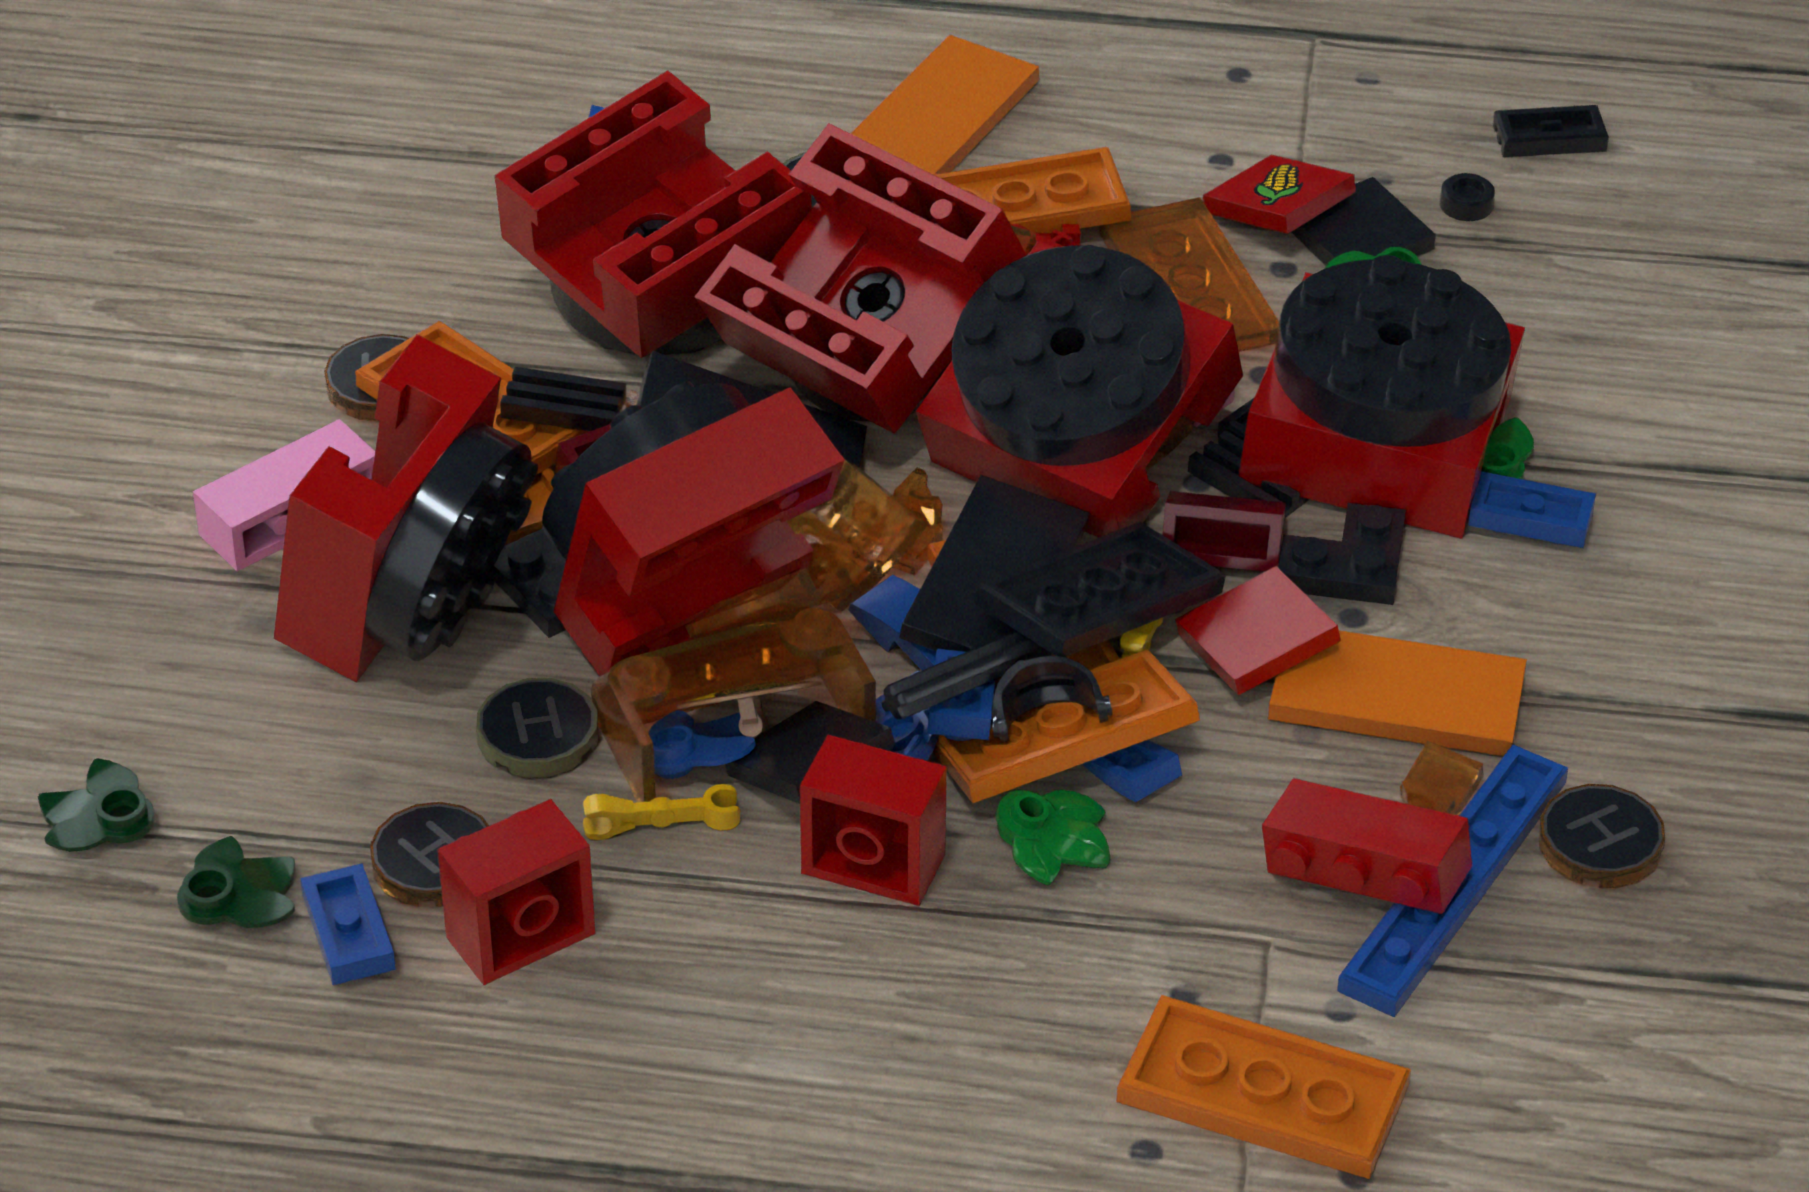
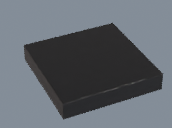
M1374 177L1355 183L1356 192L1291 232L1325 265L1335 257L1346 252L1360 251L1376 256L1390 247H1402L1418 256L1433 250L1436 234Z
M815 701L755 737L756 746L749 754L724 765L729 777L800 804V784L827 735L864 743L891 751L896 744L891 727Z

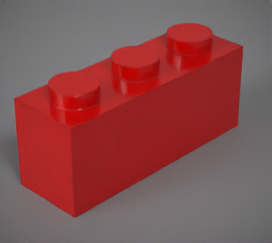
M1293 778L1262 824L1268 873L1439 914L1444 913L1472 867L1467 817Z

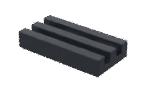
M1598 105L1494 111L1493 129L1494 132H1497L1498 144L1502 145L1501 153L1503 158L1607 152L1609 136Z
M515 367L512 372V381H509L506 387V395H503L500 401L501 418L593 431L611 424L614 417L622 411L626 401V383Z
M1226 430L1218 435V444L1210 441L1204 445L1203 455L1196 451L1189 456L1188 472L1229 497L1286 503L1285 518L1310 500L1299 497V492L1286 485L1262 480L1261 486H1257L1239 477L1244 441Z

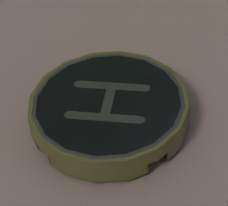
M526 678L506 684L486 698L477 712V744L485 759L496 768V762L503 766L509 767V773L523 778L552 777L571 771L581 764L582 755L587 753L589 749H591L592 753L598 743V710L590 696L572 683L553 678Z

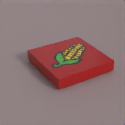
M1271 154L1203 195L1204 211L1210 215L1288 234L1356 192L1355 176L1351 173Z

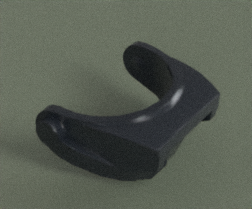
M1044 656L1025 662L1019 660L1003 674L997 684L992 704L993 718L991 719L994 738L1000 737L1001 742L1009 741L1008 730L1015 719L1033 708L1051 703L1074 702L1088 706L1097 713L1100 723L1108 721V715H1113L1109 695L1102 696L1097 680L1090 670L1081 663L1067 657Z

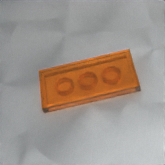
M1201 197L1132 211L1131 221L1099 226V234L1108 249L1128 254L1148 265L1168 284L1177 300L1233 323L1239 352L1276 344L1279 327L1278 318Z

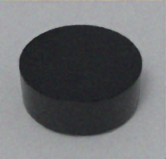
M1460 173L1447 178L1441 186L1440 207L1446 215L1456 220L1478 221L1484 219L1493 210L1494 186L1490 181L1477 174Z

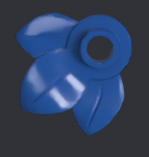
M676 710L657 721L650 728L649 734L644 739L645 748L641 753V759L644 769L649 773L659 775L665 779H675L687 775L696 766H718L741 759L756 746L755 739L747 737L740 732V712L709 722L695 723L694 719L686 712Z

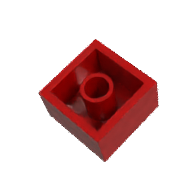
M827 735L800 784L801 874L920 906L946 853L947 766L869 746L864 743Z
M552 799L529 809L519 811L502 821L470 835L460 837L454 842L438 849L446 938L483 986L595 934L590 845Z

